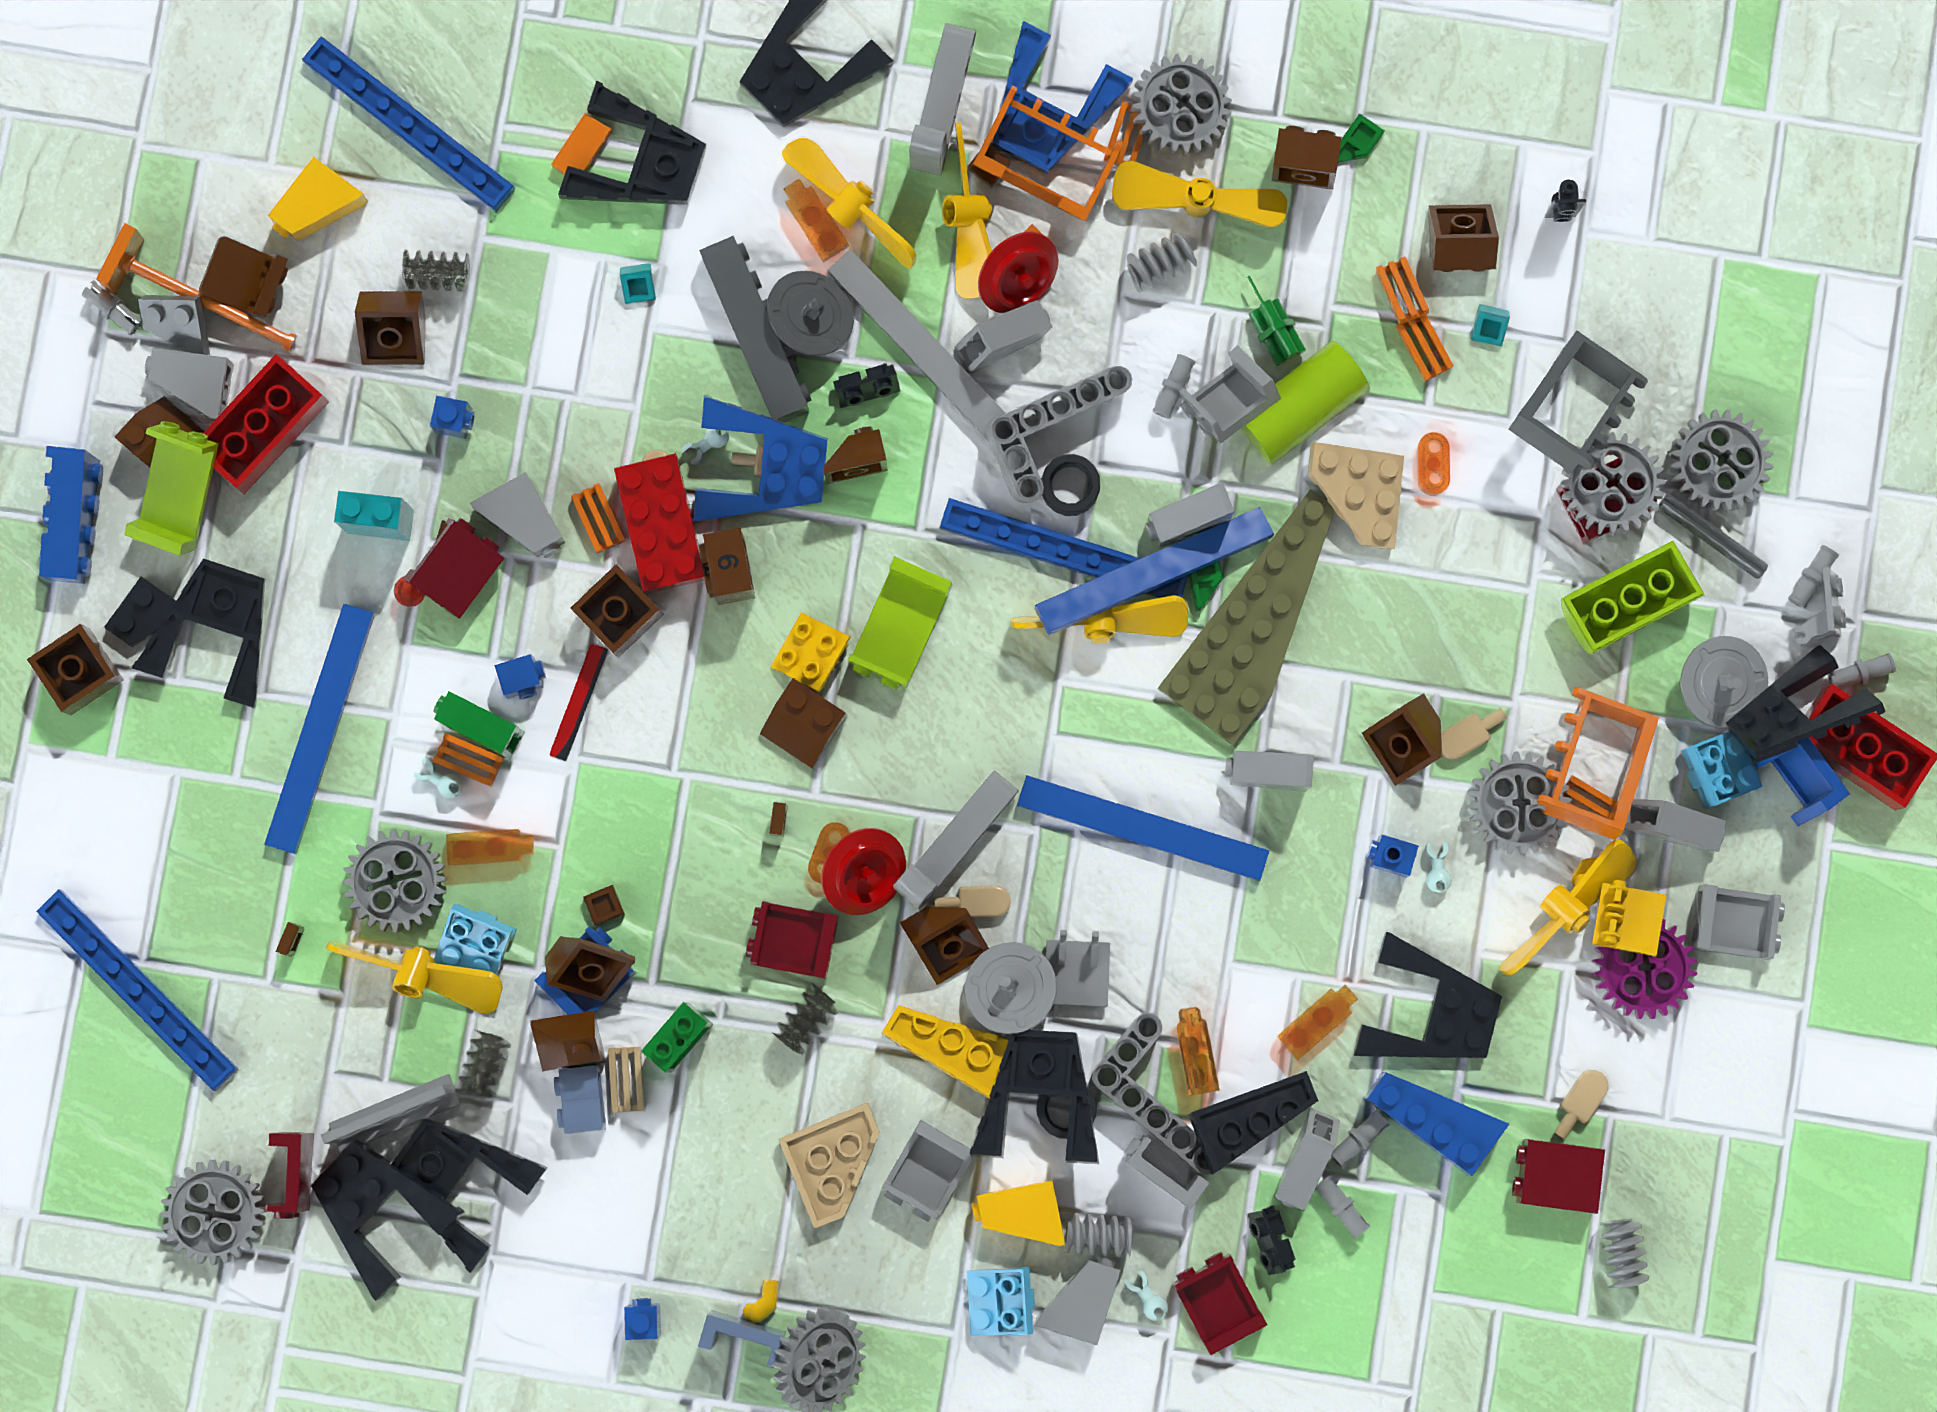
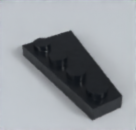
M1305 1071L1191 1112L1188 1116L1211 1175H1213L1319 1100L1309 1075Z

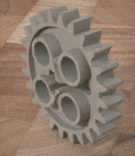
M1176 54L1172 63L1166 56H1163L1161 66L1155 61L1152 62L1150 65L1151 72L1144 69L1140 75L1144 81L1137 80L1134 85L1139 91L1133 92L1130 99L1138 103L1133 104L1130 111L1139 113V115L1135 117L1133 124H1143L1139 135L1149 133L1151 136L1148 144L1150 145L1157 140L1160 142L1158 146V151L1160 152L1167 145L1170 146V155L1172 156L1178 148H1181L1183 156H1186L1189 153L1190 147L1198 154L1201 151V143L1207 149L1210 148L1213 144L1211 138L1218 140L1222 135L1218 129L1225 130L1228 126V123L1223 119L1229 118L1232 111L1224 107L1228 106L1232 99L1223 97V95L1228 91L1229 87L1219 86L1223 76L1213 77L1211 75L1214 70L1213 65L1206 70L1202 68L1204 63L1202 58L1195 65L1192 64V55L1190 54L1185 62H1181L1179 54ZM1180 78L1184 81L1186 88H1176L1172 83V79ZM1159 87H1164L1165 91H1161ZM1196 99H1205L1209 103V109L1198 107ZM1183 101L1186 105L1179 109L1176 105ZM1152 102H1163L1166 106V111L1158 112L1154 109ZM1197 119H1201L1203 122L1198 123ZM1176 122H1186L1190 127V132L1180 131L1177 128Z
M1717 409L1711 412L1710 419L1703 412L1698 416L1699 423L1694 419H1690L1687 422L1690 430L1682 427L1678 431L1683 439H1674L1672 441V444L1679 450L1669 453V457L1677 460V462L1669 466V469L1677 470L1679 473L1672 481H1682L1684 484L1680 488L1679 493L1687 490L1691 492L1688 502L1699 498V508L1701 509L1709 502L1711 503L1712 512L1717 511L1720 504H1722L1724 511L1728 512L1731 510L1732 502L1737 509H1740L1744 506L1743 498L1749 503L1755 500L1752 491L1757 494L1764 491L1759 482L1767 483L1770 480V477L1763 472L1773 468L1772 464L1765 462V459L1770 458L1773 452L1764 451L1763 447L1770 441H1760L1758 437L1763 432V429L1753 431L1751 429L1754 423L1753 419L1744 424L1742 423V413L1731 419L1730 410L1727 409L1722 417H1720ZM1712 432H1718L1724 437L1723 446H1717L1712 442ZM1702 443L1705 449H1701L1698 444ZM1738 451H1743L1749 456V465H1742L1737 461L1736 453ZM1720 455L1725 457L1724 465L1721 467L1717 464ZM1694 456H1698L1705 461V470H1697L1693 466L1692 458ZM1736 472L1743 474L1744 478H1739ZM1718 476H1725L1730 480L1731 487L1729 490H1724L1718 485Z
M1611 432L1607 445L1603 450H1599L1592 445L1590 446L1586 454L1594 459V464L1599 467L1604 475L1592 467L1591 469H1586L1579 464L1571 473L1563 468L1561 474L1569 479L1561 481L1560 487L1569 489V491L1562 495V500H1572V503L1567 507V511L1570 512L1577 509L1578 514L1575 521L1578 522L1586 518L1585 529L1588 530L1593 524H1597L1598 534L1602 533L1604 527H1609L1611 536H1614L1617 527H1621L1624 534H1627L1630 523L1636 529H1639L1641 527L1640 517L1646 521L1651 519L1648 509L1652 511L1658 510L1659 505L1653 499H1662L1664 496L1663 492L1656 489L1663 487L1666 483V480L1657 478V476L1663 473L1664 468L1653 466L1659 457L1657 455L1648 458L1647 454L1650 446L1639 449V438H1636L1630 444L1627 442V433H1624L1621 440H1616L1615 433ZM1608 455H1614L1619 458L1621 465L1617 468H1609L1604 463V458ZM1586 477L1594 478L1598 482V488L1592 491L1586 490L1582 486L1581 481ZM1638 477L1643 481L1644 487L1641 490H1633L1628 486L1627 479ZM1617 479L1619 481L1617 487L1613 486L1609 489L1606 486L1608 480L1613 481ZM1621 492L1632 498L1634 503L1630 504ZM1608 499H1615L1621 504V510L1615 513L1609 512L1605 508L1604 502Z
M1518 751L1513 753L1512 761L1509 760L1506 754H1502L1500 756L1501 765L1493 759L1490 760L1489 766L1491 771L1485 768L1479 770L1483 780H1472V783L1478 787V790L1468 792V795L1476 800L1474 803L1467 805V808L1476 810L1477 813L1469 820L1479 821L1481 824L1475 832L1479 833L1485 830L1487 835L1484 842L1487 843L1495 839V850H1499L1504 844L1507 845L1506 850L1509 855L1513 853L1515 847H1518L1520 855L1526 854L1527 846L1530 847L1533 853L1539 852L1538 842L1546 848L1549 847L1550 841L1548 836L1554 839L1560 837L1556 827H1567L1564 821L1544 814L1545 806L1537 803L1539 795L1549 797L1552 795L1556 782L1547 779L1545 775L1547 769L1554 770L1555 765L1552 764L1544 768V757H1540L1536 762H1532V753L1530 752L1526 754L1524 760H1521ZM1516 775L1520 776L1521 780L1520 800L1526 801V806L1521 808L1522 823L1524 825L1523 832H1520L1518 829L1519 807L1512 804V801L1518 799L1515 782ZM1533 778L1541 783L1542 789L1539 795H1533L1527 790L1529 779ZM1498 780L1508 783L1510 793L1507 797H1501L1496 793L1495 784ZM1563 786L1559 801L1565 803L1572 802L1571 798L1563 797L1562 794L1570 788L1569 786ZM1532 810H1538L1542 813L1544 822L1541 827H1535L1530 823L1529 814ZM1500 812H1507L1511 816L1512 825L1509 829L1502 828L1498 824L1497 816Z
M391 829L389 838L386 837L383 831H378V841L367 836L368 847L365 848L357 844L356 848L360 855L358 857L349 855L348 858L354 865L353 867H345L343 869L351 874L350 879L342 881V884L351 886V890L346 892L344 897L355 899L349 908L352 910L361 909L357 916L360 920L369 916V927L375 926L380 921V931L384 932L389 924H391L392 930L395 933H399L401 924L404 925L406 930L411 931L413 920L419 925H423L424 922L421 915L426 914L433 917L434 914L430 909L431 905H442L436 899V895L446 894L447 892L439 888V883L448 881V878L439 876L438 873L446 868V865L435 863L441 854L439 852L429 854L433 844L427 842L421 846L422 836L418 834L410 840V831L404 830L401 838H399L396 829ZM409 852L413 856V864L410 868L403 870L400 868L398 860L403 853ZM379 862L382 865V874L378 878L372 879L368 874V868L372 863ZM419 870L422 871V875L419 877L399 881L397 883L398 888L385 885L373 891H368L370 885L392 880L393 873L403 877ZM418 882L422 887V894L418 899L411 900L407 894L408 887ZM388 892L391 896V904L388 908L381 910L377 905V898L381 893Z
M209 1160L207 1169L203 1162H197L196 1172L190 1167L184 1168L186 1178L179 1175L173 1177L178 1186L166 1187L167 1192L172 1196L171 1199L161 1200V1203L169 1207L168 1211L159 1213V1216L169 1220L168 1223L161 1227L163 1230L171 1229L172 1234L166 1239L167 1242L174 1240L179 1242L174 1250L175 1252L186 1248L185 1259L189 1260L197 1254L198 1264H204L207 1257H209L210 1264L217 1265L219 1256L224 1263L231 1262L230 1252L239 1258L243 1256L241 1246L246 1249L253 1248L249 1238H260L261 1235L255 1230V1227L265 1225L266 1222L258 1218V1214L265 1212L264 1207H258V1202L262 1201L265 1195L255 1196L254 1191L258 1189L260 1184L249 1185L248 1181L252 1176L251 1173L240 1176V1165H236L230 1171L229 1161H223L218 1168L216 1160ZM199 1184L205 1185L208 1189V1197L204 1202L199 1201L195 1196V1189ZM230 1191L236 1192L240 1198V1203L235 1209L230 1208L226 1203V1197ZM189 1203L201 1208L215 1206L216 1211L240 1215L241 1220L236 1221L223 1216L212 1218L210 1213L188 1210L186 1204ZM191 1216L197 1217L201 1223L197 1233L190 1232L187 1227V1221ZM222 1223L228 1224L232 1230V1235L227 1241L221 1239L218 1234L219 1226Z
M818 1307L816 1313L808 1310L806 1319L798 1316L796 1318V1328L788 1325L787 1329L790 1336L788 1338L780 1337L784 1347L783 1349L775 1350V1353L781 1356L780 1360L772 1363L773 1367L779 1369V1372L773 1376L774 1380L780 1382L776 1387V1391L783 1394L781 1399L790 1403V1407L802 1412H822L823 1409L832 1411L833 1402L841 1405V1395L843 1393L851 1395L849 1385L851 1383L858 1385L859 1382L854 1377L855 1373H860L864 1370L858 1366V1362L866 1358L865 1355L859 1353V1350L865 1346V1343L858 1340L863 1333L855 1329L857 1322L849 1319V1315L832 1308L826 1310Z

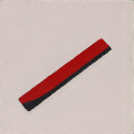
M590 644L551 747L550 756L563 761L568 759L608 649Z

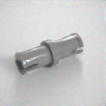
M95 280L91 281L88 284L91 288L85 287L81 296L100 309L102 316L107 320L111 318L126 330L129 335L135 334L136 330L134 328L139 329L142 326L141 318L125 307L123 300L118 296L113 297L98 285Z
M1177 354L1168 378L1163 379L1161 385L1164 387L1152 410L1155 414L1166 419H1171V415L1180 397L1178 391L1182 388L1187 389L1184 386L1196 363L1193 359L1182 354Z
M1821 545L1808 568L1804 567L1801 572L1802 578L1792 594L1789 595L1788 600L1796 606L1805 609L1817 588L1824 585L1822 567L1831 568L1839 554L1831 548Z
M1887 653L1864 662L1861 659L1854 661V665L1833 671L1827 676L1830 684H1834L1841 689L1857 683L1861 685L1867 684L1870 679L1896 672V667L1891 654Z
M1375 1110L1357 1129L1352 1128L1348 1132L1349 1136L1333 1150L1331 1158L1342 1169L1345 1168V1165L1359 1152L1370 1148L1369 1143L1386 1127H1389L1390 1124L1382 1114Z
M1331 1175L1317 1184L1315 1190L1320 1193L1331 1207L1332 1211L1330 1213L1334 1217L1338 1216L1354 1239L1370 1227V1224L1365 1221L1352 1204L1354 1200L1351 1196L1346 1197Z

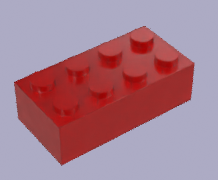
M275 354L202 433L208 437L207 440L218 443L213 468L245 495L326 407L329 401L281 357Z
M676 453L614 468L643 592L649 594L705 580V568L701 561L699 543Z
M1834 684L1827 685L1821 689L1805 715L1812 720L1851 696ZM1876 712L1860 717V723L1848 728L1844 723L1826 730L1828 735L1815 740L1812 736L1809 737L1833 770L1895 811L1906 808L1937 760V753Z

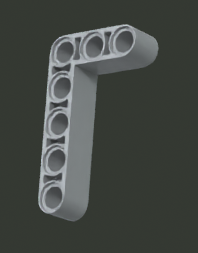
M945 23L920 125L915 124L909 147L910 169L940 176L942 174L976 36L975 29Z
M1123 366L1107 368L994 417L988 422L985 429L986 437L1009 491L1016 501L1021 503L1034 502L1041 497L1044 489L1043 482L1023 437L1127 392L1132 386L1133 381L1132 374L1127 368ZM1113 372L1119 374L1122 379L1119 389H1114L1109 383V377ZM1085 384L1089 385L1094 392L1090 402L1085 401L1081 397V388ZM1056 397L1062 398L1065 402L1066 407L1062 414H1058L1053 410L1052 402ZM1028 409L1033 410L1037 415V422L1033 427L1028 426L1024 421V413ZM999 422H1004L1009 428L1008 436L1005 439L999 438L995 433V427ZM1011 451H1016L1021 456V464L1017 468L1011 467L1008 463L1007 458ZM1024 480H1029L1033 484V493L1029 497L1023 496L1020 492V485Z
M994 770L915 865L911 864L894 884V889L920 910L1007 807L1019 790Z
M1153 1013L1141 1014L1135 1018L1092 1072L1093 1084L1195 1171L1209 1175L1211 1174L1209 1168L1202 1169L1197 1163V1157L1202 1152L1195 1131L1128 1076L1162 1033L1163 1026L1158 1016ZM1144 1018H1150L1156 1024V1031L1150 1037H1145L1139 1032V1023ZM1123 1043H1130L1135 1047L1136 1055L1131 1061H1123L1118 1055V1049ZM1107 1067L1115 1072L1116 1077L1112 1085L1103 1086L1099 1083L1097 1077L1102 1068ZM1129 1088L1136 1089L1140 1094V1101L1134 1107L1126 1106L1122 1099L1124 1091ZM1153 1109L1161 1110L1165 1116L1163 1125L1157 1128L1150 1126L1147 1121V1116ZM1178 1130H1185L1189 1134V1143L1184 1148H1177L1172 1142V1136Z

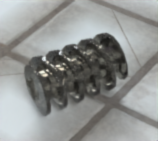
M404 249L402 257L403 280H405L408 289H414L418 283L421 290H426L430 284L433 290L439 291L443 284L445 291H452L455 285L458 292H464L470 277L469 254L466 253L464 261H460L458 252H454L451 261H448L446 252L442 251L439 260H435L433 251H429L427 258L423 259L421 250H417L414 259H411L409 251Z
M812 982L810 987L814 994L811 995L803 992L801 995L806 1004L803 1005L795 1002L793 1006L797 1014L786 1012L785 1016L789 1024L778 1022L777 1026L781 1032L780 1035L772 1032L792 1051L800 1055L805 1053L801 1043L808 1045L814 1043L809 1033L816 1035L822 1033L818 1023L829 1025L830 1021L826 1013L835 1016L838 1014L834 1006L836 1002Z
M474 1029V1031L481 1035V1038L470 1039V1043L477 1047V1051L466 1052V1055L474 1061L473 1063L462 1065L469 1072V1075L459 1076L458 1078L466 1086L465 1088H455L454 1091L485 1100V1098H494L496 1096V1093L489 1086L500 1084V1081L493 1076V1073H502L504 1068L497 1064V1061H506L508 1058L500 1050L511 1048L512 1044L501 1036Z

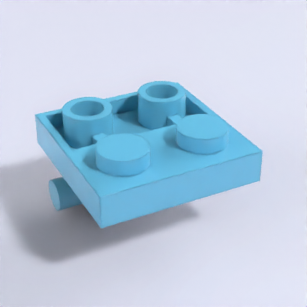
M1730 732L1681 750L1689 769L1686 773L1693 790L1697 789L1705 809L1763 787L1749 752Z
M454 904L450 909L434 960L438 964L491 971L498 975L509 940H513L517 929L497 921L498 917L482 910L476 912L459 904Z
M1028 1266L1010 1269L967 1271L971 1336L1033 1334L1032 1309H1035L1034 1289L1030 1287V1271Z

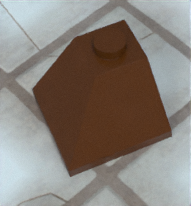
M163 396L135 413L115 435V438L150 468L157 438L147 435V428L166 421L179 425V430L188 433H203L204 430Z
M871 426L854 430V435H849L823 466L826 483L830 484L888 471L880 430H873Z
M1424 693L1361 732L1395 786L1442 757L1441 720Z
M927 906L900 922L936 985L972 965L983 952L989 949L966 908Z
M560 936L545 956L547 985L605 1002L634 964L635 956L580 938Z
M594 1011L530 1020L542 1072L606 1062Z

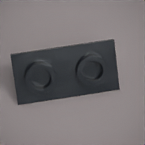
M1566 179L1561 182L1558 192L1554 193L1551 198V206L1545 213L1544 218H1553L1554 222H1569L1572 220V217L1578 215L1585 205L1586 199H1579L1578 185L1574 180Z
M883 363L882 365L865 369L868 377L865 380L861 379L859 371L838 376L839 380L833 381L840 408L857 406L862 402L879 397H888L893 393L901 391L894 365L887 366V363Z
M1274 1205L1263 1208L1261 1211L1248 1213L1250 1220L1249 1229L1258 1243L1260 1261L1267 1270L1268 1275L1284 1273L1286 1270L1294 1268L1293 1261L1296 1258L1289 1238L1280 1241L1277 1239V1235L1286 1232L1280 1211H1276Z

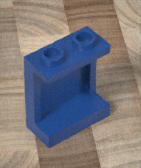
M1809 737L1798 741L1797 748L1754 763V766L1758 769L1771 762L1801 802L1803 807L1790 816L1797 826L1829 811L1850 795Z
M588 926L584 930L585 933L580 937V939L614 949L609 944L613 939L600 926L596 930ZM631 967L605 1002L547 985L546 972H542L534 981L567 1015L594 1011L596 1014L636 971Z

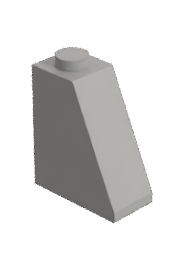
M1039 300L978 323L954 348L970 375L1040 340L1052 328L1049 314L1042 308Z
M152 348L151 356L146 358L145 374L148 375L147 379L214 421L227 407L234 364L226 357Z
M526 472L470 502L472 508L480 516L536 557L542 555L544 558L550 557L561 550L560 545L565 543Z
M1222 482L1151 512L1148 517L1149 522L1145 523L1150 540H1156L1158 546L1161 547L1231 520L1234 509Z
M1234 751L1232 758L1226 759L1225 777H1230V785L1306 792L1312 787L1314 755Z
M1634 799L1624 830L1698 850L1719 852L1721 843L1724 840V830L1727 821L1668 801Z
M1310 1108L1277 1184L1275 1198L1279 1199L1285 1206L1300 1208L1305 1211L1336 1146L1340 1120Z
M1098 1255L1096 1261L1088 1259L1037 1316L1035 1326L1098 1345L1121 1271L1119 1268L1114 1267L1116 1261Z

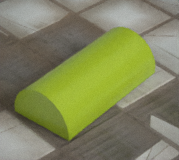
M1330 341L1275 383L1281 399L1242 427L1241 430L1271 467L1369 392V383L1349 353L1337 342Z
M1672 540L1561 598V607L1573 635L1581 647L1588 654L1592 655L1698 600L1705 594Z

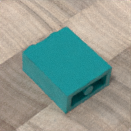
M338 491L334 523L347 534L410 541L414 509L399 497Z

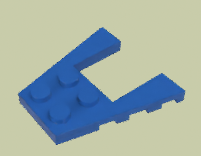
M1023 21L1003 103L1013 85L1018 88L1013 99L1032 109L1037 98L1042 99L1023 89L1047 47L1051 35ZM1106 64L1078 116L1071 115L1066 127L1084 136L1133 82V78ZM1042 100L1043 102L1038 113L1060 123L1067 112ZM1009 106L994 135L992 146L1048 174L1078 140Z
M704 395L701 428L764 434L759 494L696 488L693 521L822 502L823 466L826 462L828 438L772 420V418L762 414L758 415L734 404L719 401L709 395Z

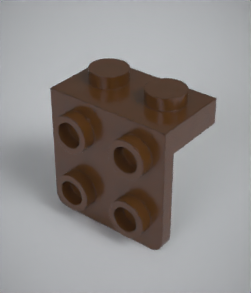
M222 236L217 240L200 284L199 292L208 298L231 306L250 316L266 317L267 313L270 314L275 307L277 297L274 295L278 284L281 285L286 278L288 268L285 266L288 259L278 254H265L229 237Z

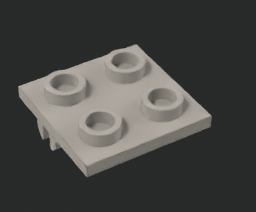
M1822 567L1826 608L1793 630L1798 636H1805L1804 638L1794 640L1801 647L1809 648L1814 645L1815 641L1831 636H1842L1841 628H1846L1845 610L1839 606L1838 597H1843L1842 578H1839L1838 574L1830 567Z
M1060 930L1059 940H1046V958L1054 970L1057 981V993L1054 1004L1108 1007L1110 943L1098 942L1099 931H1092L1091 942L1066 941L1067 930Z

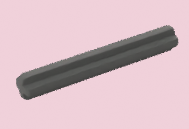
M1671 494L1665 495L1659 503L1661 511L1754 578L1759 579L1768 568L1766 562Z

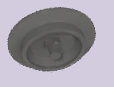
M795 271L780 278L769 293L767 314L771 327L782 342L793 350L812 356L827 355L841 348L850 337L854 325L852 305L843 289L827 276L813 271Z

